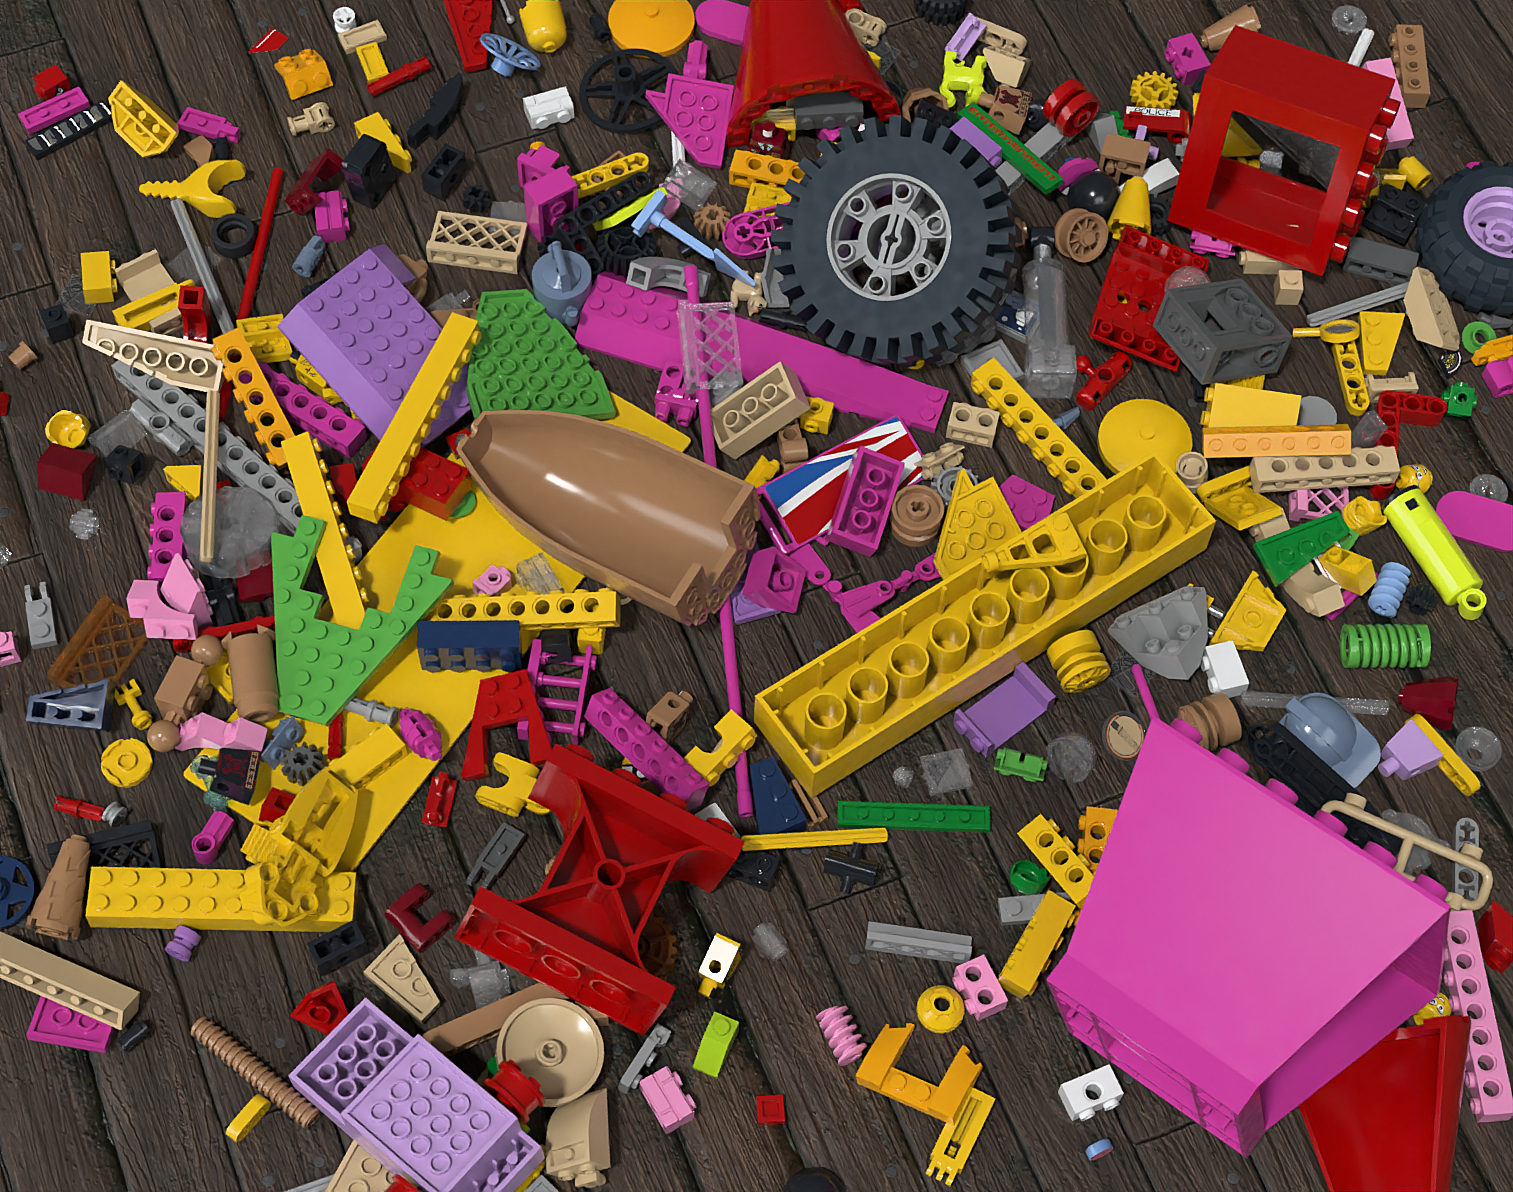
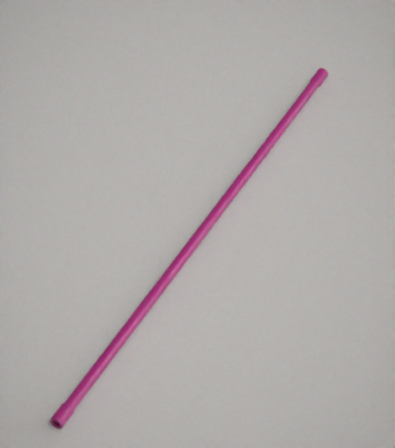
M687 265L684 267V277L688 295L704 463L717 468L698 289V268L696 265ZM729 596L719 609L729 711L732 709L743 719L731 600ZM744 750L738 756L735 763L738 815L739 817L747 818L753 816L754 811L749 785L746 750Z

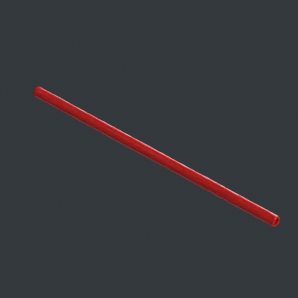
M274 168L237 320L247 319L250 316L284 175V170L281 168ZM231 354L230 362H239L240 355L233 356ZM226 378L219 392L220 422L225 420L233 387L232 380L227 382Z

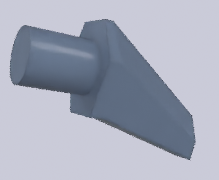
M1079 407L1058 414V418L1052 421L1058 427L1066 429L1080 415Z

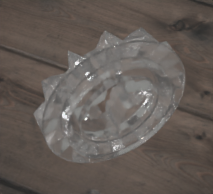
M1350 5L1338 7L1333 12L1331 19L1333 27H1337L1339 32L1345 31L1347 35L1350 33L1356 35L1359 31H1363L1367 22L1364 12ZM1353 18L1352 22L1345 23V20Z
M1483 474L1473 479L1469 486L1470 493L1486 497L1484 491L1490 486L1491 495L1488 497L1489 499L1503 503L1506 501L1508 489L1500 478L1494 475Z

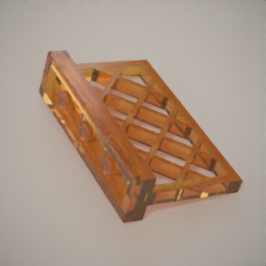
M103 594L47 672L48 682L56 687L59 685L65 689L77 687V685L100 682L104 679H110L117 684L148 640L146 631L141 637L131 638L129 631L130 627L141 626L145 629L144 620L141 618H130L127 610L112 603V599ZM113 612H116L123 616L124 624L110 626L108 619ZM126 628L128 639L114 642L111 631ZM108 632L111 643L96 646L95 637L98 634ZM130 644V654L117 658L115 647ZM112 648L115 659L100 662L97 651ZM95 652L97 663L82 666L81 657L83 654ZM116 664V674L103 678L101 667ZM98 668L101 679L86 682L83 671ZM81 672L83 683L72 685L65 681L69 674Z

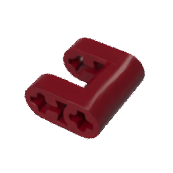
M418 883L409 889L384 914L390 923L419 953L432 946L456 922V919L447 909L438 913L427 924H424L413 913L430 896V892L422 883Z

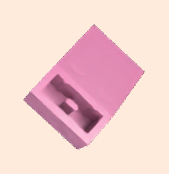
M176 553L160 590L169 608L182 613L195 614L197 628L200 631L205 627L213 625L210 618L213 615V611L208 604L209 600L200 579H196L193 574L194 570L188 559L183 561L180 554Z

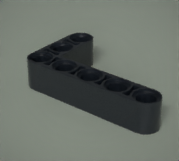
M635 173L567 213L554 223L553 233L561 243L563 250L575 252L593 265L594 271H591L592 278L602 271L603 261L584 229L649 190L652 180L647 173ZM635 180L641 183L642 189L636 186ZM617 191L623 193L624 199L618 197ZM599 201L605 204L606 210L600 208ZM580 212L587 215L588 221L581 218ZM562 223H566L569 226L570 232L563 229ZM574 243L581 245L582 252L575 249Z

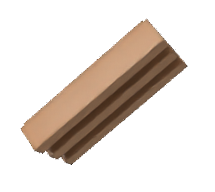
M796 779L792 780L788 785L790 789H795L812 820L806 822V830L827 821L828 816L817 796L813 798L809 796L817 810L819 818L815 815L800 788V782Z

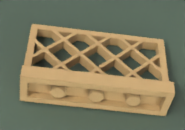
M438 211L430 241L428 240L426 246L427 260L431 263L518 274L519 260L528 225L524 222ZM442 219L451 220L454 224L444 228L441 222ZM473 223L476 227L467 231L463 225ZM489 226H495L499 230L489 234L485 229ZM456 229L463 233L456 238L449 234ZM512 229L521 230L520 234L511 237L508 233ZM481 231L485 237L475 241L472 235ZM503 234L507 240L498 245L494 239ZM444 235L449 240L446 243L436 242L437 239ZM465 239L471 242L469 246L458 244ZM490 242L494 247L487 249L480 246ZM510 245H513L516 251L509 252L504 251L503 249Z

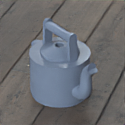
M555 241L548 246L549 253L539 258L533 267L534 299L546 308L545 313L551 319L556 318L561 324L573 327L578 323L582 308L592 289L591 268L581 255L572 251L562 250L561 243Z

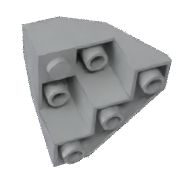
M1182 587L1121 614L1109 627L1108 632L1143 667L1168 679L1188 680L1201 664L1208 639L1206 590L1204 587Z

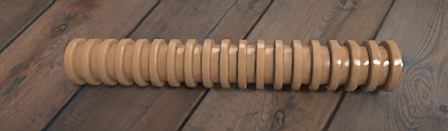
M201 1017L194 1023L190 1033L193 1037L197 1036L196 1039L199 1042H203L205 1047H209L211 1052H215V1055L221 1057L223 1062H227L229 1067H233L235 1072H240L239 1075L242 1078L246 1077L248 1083L252 1082L254 1088L258 1087L260 1093L264 1092V1096L270 1098L272 1103L277 1102V1107L283 1108L284 1113H289L290 1118H296V1123H302V1128L307 1129L317 1121L320 1116L318 1108H314L311 1102L308 1103L307 1098H301L300 1092L295 1093L294 1087L289 1088V1083L283 1082V1078L277 1077V1074L271 1072L268 1066L264 1067L265 1064L262 1061L258 1062L259 1059L256 1056L252 1057L250 1051L246 1052L244 1046L240 1047L238 1041H234L232 1036H228V1033L222 1031L220 1026H216L214 1021H210L209 1017Z

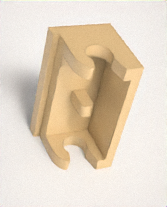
M1408 372V376L1404 378L1374 379L1372 374H1367V378H1364L1370 403H1377L1380 394L1386 390L1416 394L1419 389L1414 372Z

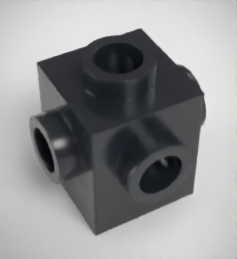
M118 445L104 458L110 477L116 480L133 484L147 471L142 451Z

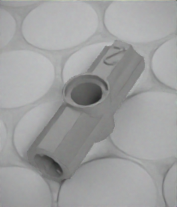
M144 398L137 399L132 403L129 414L152 433L156 441L162 442L177 456H184L190 451L193 445L192 439L174 425L167 414L159 412Z

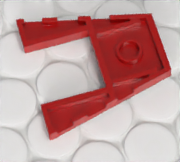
M526 669L480 680L461 774L463 780L469 781L489 776L487 729L528 720L530 763L534 766L546 763L553 749L551 745L553 743L544 723L545 718L537 701L539 699L531 674Z

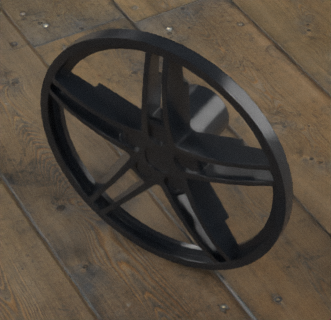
M637 48L615 51L600 58L587 70L580 84V103L589 120L602 129L616 133L643 131L663 121L649 102L643 100L647 88L664 78L668 73L678 74L665 57L653 51ZM625 56H646L661 64L654 68L652 66L637 74L636 68L629 64ZM618 57H621L623 64L618 65ZM613 59L616 81L597 82V84L588 85L595 71ZM586 97L615 98L610 109L608 121L598 117L591 110ZM632 102H636L657 113L650 119L639 123L621 124ZM621 104H624L616 123H614Z

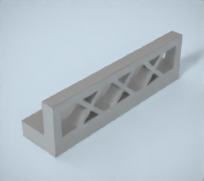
M869 921L865 949L963 964L970 960L972 936Z

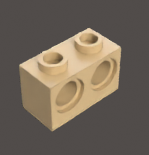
M954 402L948 422L946 438L992 448L1000 412L990 408H979L967 403Z

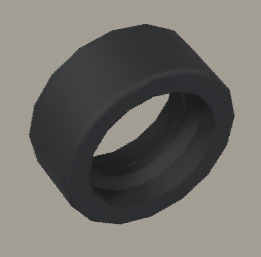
M226 214L220 217L211 229L214 247L224 257L241 258L254 249L256 242L254 225L248 217L242 214ZM239 228L247 231V236L238 243L230 244L221 240V236L230 229Z

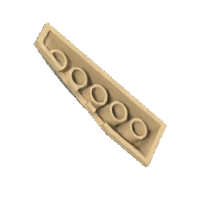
M86 320L83 344L112 356L170 385L204 392L210 390L220 392L225 380L222 369L225 367L221 359L218 361L215 359L211 351L214 345Z

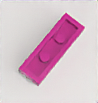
M76 87L19 113L18 116L30 135L90 107V104L80 87Z

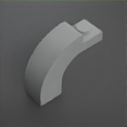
M662 257L638 258L630 263L626 284L646 291L657 286H667L687 292L684 267L694 264ZM698 269L699 296L704 297L707 294L711 274Z

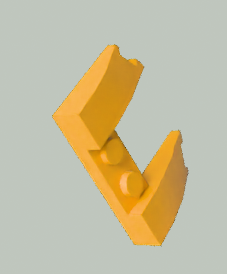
M906 1023V1028H890V1024H886L855 1075L857 1084L954 1126L983 1068L982 1064L975 1065L967 1056L970 1053L969 1049L962 1045L939 1087L895 1068L915 1029V1024Z

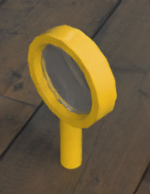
M1344 319L1333 320L1321 324L1320 327L1293 328V338L1320 337L1322 340L1331 343L1353 341L1360 335L1359 324L1355 321Z

